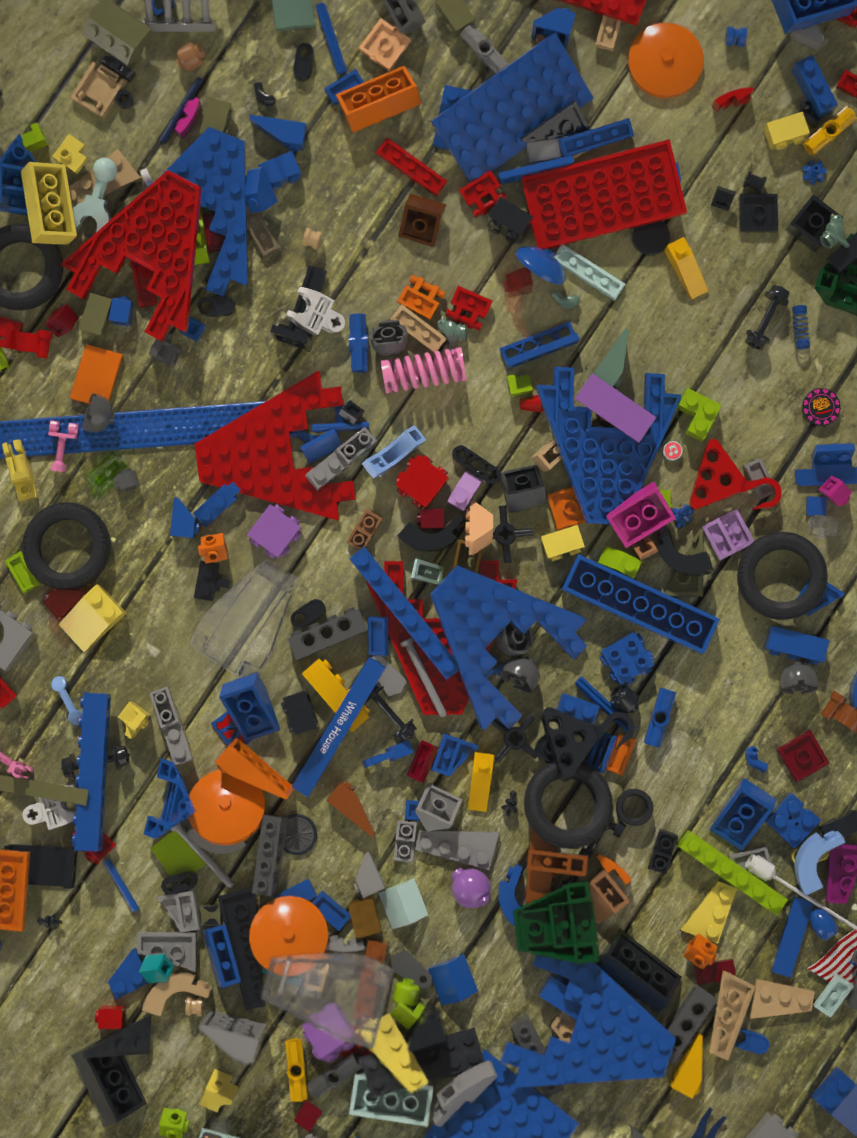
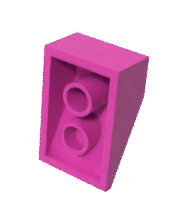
M655 482L637 491L606 515L625 548L676 519Z

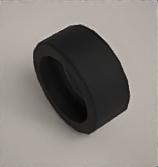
M628 789L622 792L616 802V812L619 818L631 826L645 824L651 818L654 811L651 797L639 789ZM630 796H639L646 804L645 813L637 819L628 817L623 810V804Z

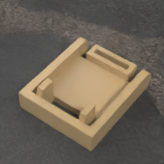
M93 61L70 98L73 102L104 119L116 101V94L123 90L127 80L124 78L120 80V75L101 64L98 67V63ZM87 96L97 102L96 108L84 102V98Z

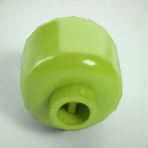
M404 978L403 981L396 983L393 1001L396 1003V1006L402 1003L411 1009L417 1005L420 988L414 984V980Z

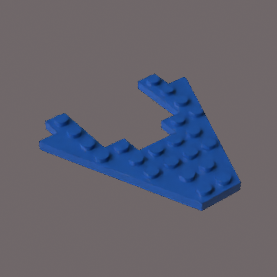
M209 127L167 170L202 188L200 206L216 212L209 230L226 238L205 290L223 297L230 280L245 286L248 285L247 202L244 198L246 151L245 141Z
M456 566L430 593L479 726L483 730L495 718L510 730L522 717L521 713L485 677L497 663L485 648L509 622L524 634L536 621L574 660L587 647L583 640L575 633L587 620L585 617L460 566Z

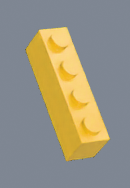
M319 658L301 674L336 713L349 690L344 687L345 681L342 677L331 672L333 667L326 659L322 661ZM365 704L349 729L351 732L355 731L370 718L368 715L370 710Z

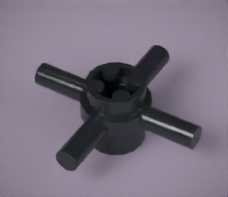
M506 505L499 506L500 524L493 532V539L503 548L504 563H512L510 545L515 541L516 537L534 536V528L516 530L513 525L508 523ZM503 530L510 531L507 540L500 536V532Z
M529 714L519 727H512L510 730L498 719L495 718L491 724L504 734L503 741L505 745L494 757L498 763L503 760L510 750H518L520 748L533 759L537 758L535 749L526 743L525 731L536 719L533 715ZM518 733L520 741L518 743H511L510 735Z

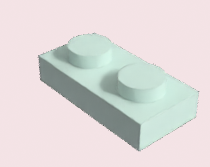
M836 973L813 1005L831 1018L854 986Z

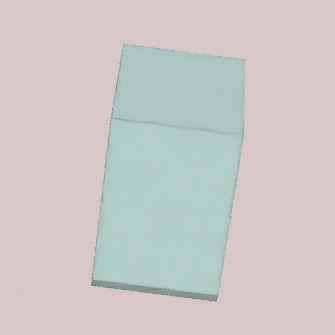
M415 559L411 579L439 585L442 581L444 567Z

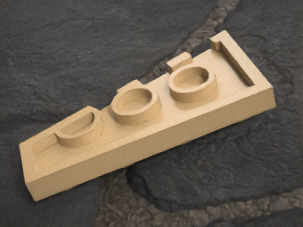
M119 149L107 157L115 162L117 175L114 180L107 183L104 197L117 189H123L133 182L142 180ZM93 168L69 186L72 209L77 204L82 203L86 195L92 196L97 180L93 174Z
M725 971L722 973L709 1053L728 1061L756 986Z

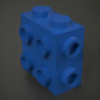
M635 631L600 651L601 656L599 658L604 666L608 665L611 670L609 673L614 683L618 682L619 685L624 683L626 686L635 681L634 677L641 674L644 676L652 671L650 667L654 665L652 661L655 659L650 650H645L642 645L645 643L639 633L636 635Z

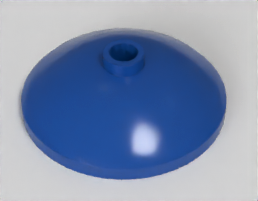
M526 246L517 249L516 256L519 261L534 274L553 284H564L566 281L565 272L551 250Z

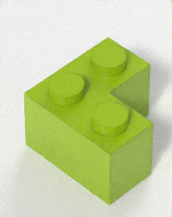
M687 388L676 408L693 417L685 434L702 442L706 438L722 405Z

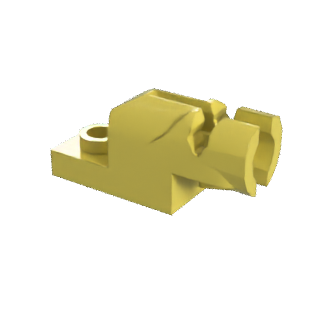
M13 440L14 448L18 452L16 456L14 455L12 445L7 442L3 443L2 447L11 481L15 485L18 501L23 502L38 498L31 464L27 460L22 441Z

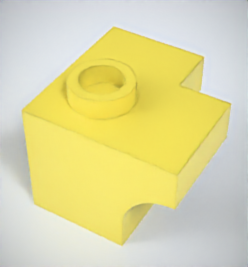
M70 134L67 135L52 156L57 164H65L66 170L72 174H78L88 160L87 157L82 155L86 146Z
M131 701L126 705L118 718L126 725L125 735L133 739L140 729L144 730L148 726L151 715Z
M215 1069L205 1089L200 1105L217 1113L222 1105L231 1106L239 1088L230 1083L233 1076Z

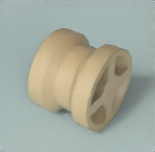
M307 228L302 246H311L314 250H318L322 232H314L311 228Z
M187 996L186 1016L192 1014L202 1016L204 997L193 998V996Z

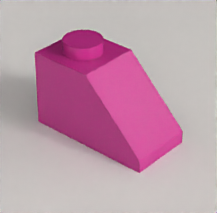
M830 476L819 488V491L838 507L845 505L850 500V495L852 494V491L840 479Z

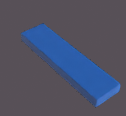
M630 118L559 139L558 143L563 158L634 137Z
M573 156L499 172V184L503 185L522 180L521 177L572 165L574 163Z
M793 896L771 969L772 972L791 978L813 907L812 902Z

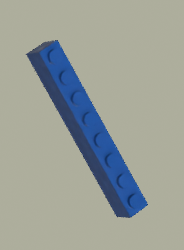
M363 547L349 558L350 561L446 680L458 671V667L454 657L368 550Z
M84 693V697H81L80 702L83 716L79 720L82 734L78 738V747L81 750L80 755L77 757L79 775L76 776V787L87 789L88 798L86 805L75 804L77 806V814L74 815L73 825L76 826V832L72 836V846H75L74 850L102 851L111 694Z

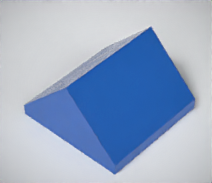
M464 954L428 968L441 1005L461 1002L478 992Z

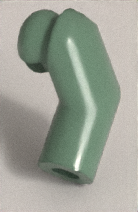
M559 290L555 291L551 296L564 309L575 308L580 303L579 296L565 297Z

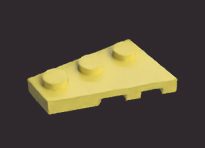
M717 881L680 930L695 936L699 933L709 941L718 944L737 888Z

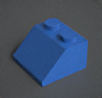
M557 8L534 20L531 39L536 40L539 34L547 38L552 33H556L564 48L567 49L576 13L567 8Z

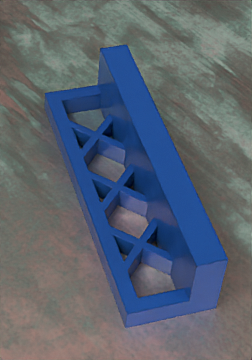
M569 321L501 347L499 350L507 370L575 345L580 339ZM568 327L571 335L563 338L558 337L560 330ZM548 335L554 338L553 342L548 344L540 343L543 336ZM531 342L536 344L535 349L527 352L522 350L525 343ZM514 349L519 351V353L514 357L507 358L505 351Z

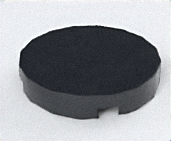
M663 221L635 227L632 233V242L635 249L646 256H655L662 253L670 241L669 229Z

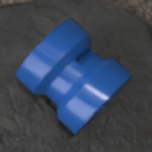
M727 26L725 46L736 44L738 47H745L747 28L740 27L735 29L734 27Z

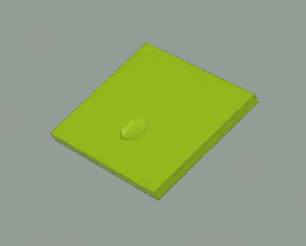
M176 830L169 833L150 848L170 876L185 871L196 872L206 864Z

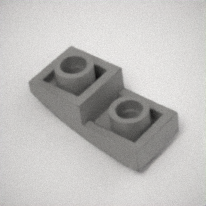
M562 138L526 143L529 162L562 158L558 140Z
M398 820L394 861L413 863L417 822Z
M338 935L328 937L326 949L337 952H352L363 950L366 945L364 939L359 940V938L347 940L348 943L345 944L343 937L338 938Z

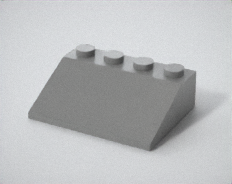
M210 1010L201 1022L199 1029L230 1057L236 1059L239 1064L249 1065V1063L253 1064L261 1049L267 1024Z

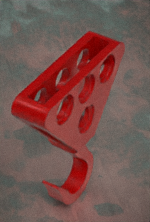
M711 439L705 447L688 505L696 511L736 494H743L760 485L767 484L774 489L775 495L773 500L756 506L752 510L769 509L780 501L782 490L779 483L772 478L764 477L758 480L747 481L719 441ZM707 454H715L717 460L710 462L707 459ZM708 471L711 474V479L704 480L701 473ZM727 477L730 484L728 486L722 485L720 478ZM696 490H704L706 497L703 499L698 498Z

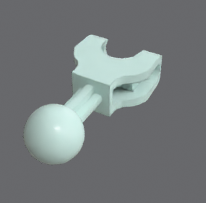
M100 158L94 163L93 174L97 180L92 196L86 195L85 200L73 208L76 229L81 227L84 219L88 216L95 218L97 222L96 232L112 219L110 212L107 210L108 201L103 200L107 183L114 180L117 175V166L109 158Z

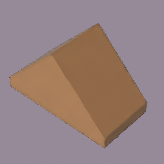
M649 536L630 546L635 557L641 561L658 552L657 547Z

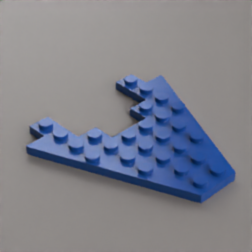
M554 367L553 386L536 385V391L585 522L588 524L611 525L606 515L641 489L681 399V394L665 393V374H644V409L656 418L638 443L618 428L591 427L592 410L587 407L573 406L574 368Z
M535 955L533 966L569 978L563 998L579 1003L581 1007L570 1041L566 1042L550 1036L544 1055L506 1042L500 1061L519 1068L513 1087L664 1077L676 1040L670 1032L594 962L577 964Z

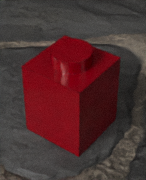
M421 509V514H417V525H421V530H443L444 509Z

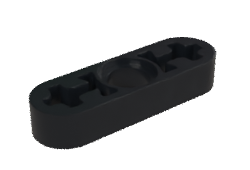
M463 445L456 446L453 449L452 458L456 463L488 484L494 485L500 481L501 472L497 467ZM464 450V455L468 458L469 455L473 456L470 458L468 465L464 464L466 459L463 457L457 458L456 451ZM472 461H481L482 468L479 470L472 469ZM485 465L489 466L487 471L490 473L496 471L497 479L489 480V475L485 472L483 476L480 474L483 472Z

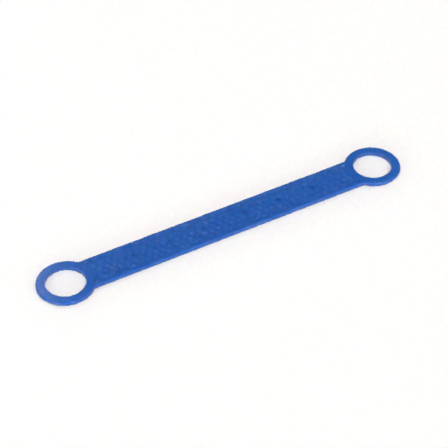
M266 401L115 412L113 424H108L105 430L97 433L82 430L84 415L0 421V459L5 458L2 444L6 442L12 445L14 455H18L14 448L13 440L22 441L26 457L57 455L58 437L48 435L51 420L60 422L58 433L68 434L69 423L78 424L77 439H66L64 454L191 445ZM343 406L334 407L336 411L335 423L345 422V418L339 415ZM303 430L290 432V437H298L306 443L321 436L311 435Z

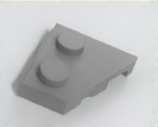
M195 890L158 896L159 902H162L166 907L168 915L175 921L181 933L202 928Z

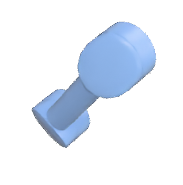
M57 676L52 680V689L59 692L69 711V722L73 725H79L83 711L76 710L66 691L68 680L63 676Z

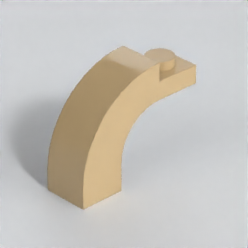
M180 972L171 974L168 982H159L152 988L146 997L142 1010L161 1016L172 994L185 991L208 998L212 987H209V984L204 981L198 980L194 982L197 975L195 973Z

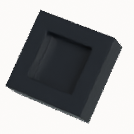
M717 186L711 206L729 211L736 191Z
M349 400L341 408L339 415L355 424L363 416L365 410Z

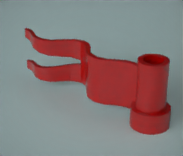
M0 328V336L5 337V339H0V347L37 353L36 357L48 359L53 332L38 330V334Z

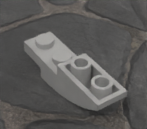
M364 427L339 446L334 453L309 471L305 477L318 491L358 460L377 440Z
M168 686L149 693L172 761L176 767L193 761L190 743Z
M486 1061L470 1068L449 1082L436 1094L438 1101L430 1109L435 1125L441 1127L465 1101L472 1103L497 1077L491 1061Z

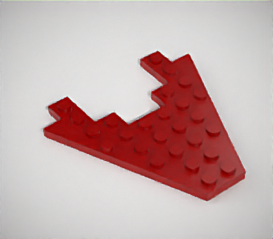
M167 170L61 263V266L75 273L66 290L85 299L101 267L104 266L118 274L127 257L155 272L146 290L161 297L144 332L162 342L171 325L187 333L202 188Z
M317 371L195 443L199 482L219 488L224 484L228 487L234 482L241 490L239 492L241 494L333 520H339L337 502L356 500L354 481L325 484L317 491L305 477L313 467L294 469L290 432L308 430L306 411L344 406L341 386L322 389L320 371Z
M480 560V575L515 589L517 579L499 580V560ZM384 561V572L404 595V562ZM366 580L380 616L388 617L389 637L423 715H439L406 647L402 648L400 644L412 638V636ZM407 599L453 656L440 619L423 618V599ZM414 640L412 644L446 711V715H462L469 696L459 670L446 680ZM492 640L491 643L485 648V650H486L487 652H489V649H490V647H491V644H492L493 640Z

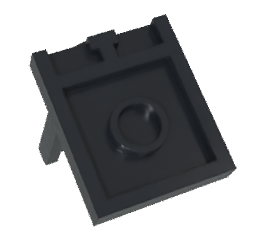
M309 265L302 287L321 293L328 271ZM300 294L293 311L297 314L303 313L306 310V302ZM291 321L289 326L283 324L276 326L272 324L270 333L274 341H280L289 344L291 347H298L311 352L313 345L305 330L297 327Z

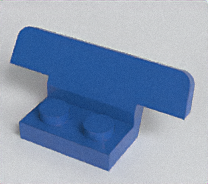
M854 443L815 445L812 453V469L795 470L796 484L799 486L823 485L830 476L840 479L844 484H857V467H852L851 460L855 452Z

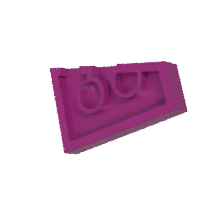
M841 844L830 850L827 864L825 902L847 904L857 876V845Z

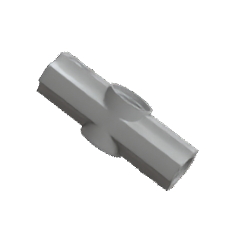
M473 23L466 26L460 33V36L476 53L477 58L484 62L494 74L509 65L493 47V43L486 39ZM488 48L489 52L483 53L480 49Z

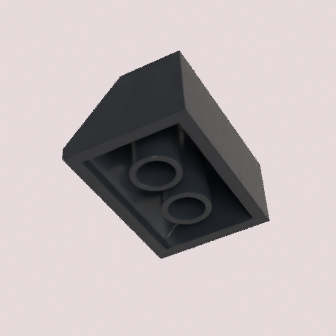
M435 1005L424 1008L408 1036V1053L447 1041V1029L440 1006L435 1008Z

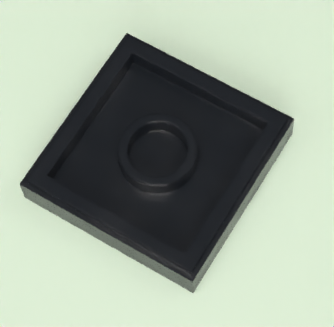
M739 194V232L777 233L778 194Z

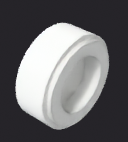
M145 168L140 170V173L148 188L153 183L149 171Z

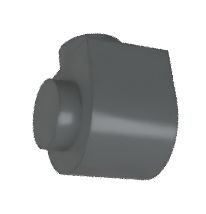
M131 468L121 470L120 474L114 478L116 488H120L123 493L140 487L136 471H131Z

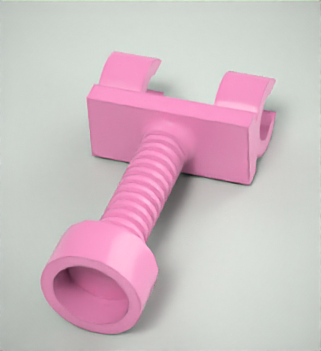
M51 420L48 435L58 437V451L55 462L51 463L50 470L66 472V465L63 463L64 447L67 438L77 439L78 424L69 423L68 434L58 433L60 422Z
M0 752V761L9 767L7 772L12 773L16 778L29 779L24 774V771L27 772L26 769H28L30 772H34L32 767L25 766L26 763L13 761Z

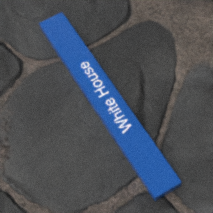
M371 657L368 658L292 786L294 789L306 797L310 796L385 671L386 666Z

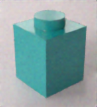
M165 954L147 955L139 973L148 983L168 982L174 964Z

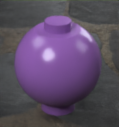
M458 868L452 874V893L455 900L461 906L477 908L483 907L488 903L491 885L483 872L476 869L463 870Z

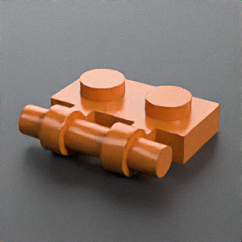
M412 275L409 282L415 284L414 287L411 288L406 285L397 303L404 305L409 310L431 321L439 306V302L435 301L434 298L437 296L443 299L446 292L440 290V287L437 285L433 286L425 282L424 278ZM422 288L430 293L426 296L420 293L419 290Z

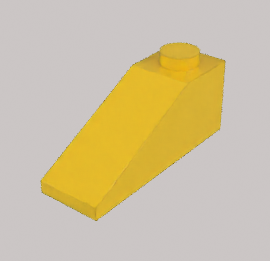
M682 237L667 245L664 252L690 299L693 300L708 292L697 261L686 239Z
M474 752L467 810L487 812L494 754Z
M698 1031L694 1034V1041L686 1049L669 1082L672 1088L692 1099L694 1095H698L702 1087L700 1083L702 1081L703 1036Z

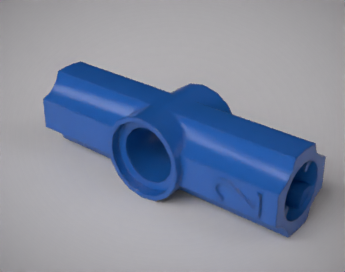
M354 313L349 315L351 371L364 373L368 372L367 351H369L368 334L366 333V314Z
M660 687L643 743L660 748L677 692ZM658 712L663 713L665 716L662 723H658L655 720Z

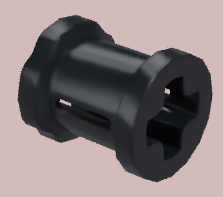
M749 171L743 187L746 188L748 186L761 193L767 177L762 178Z

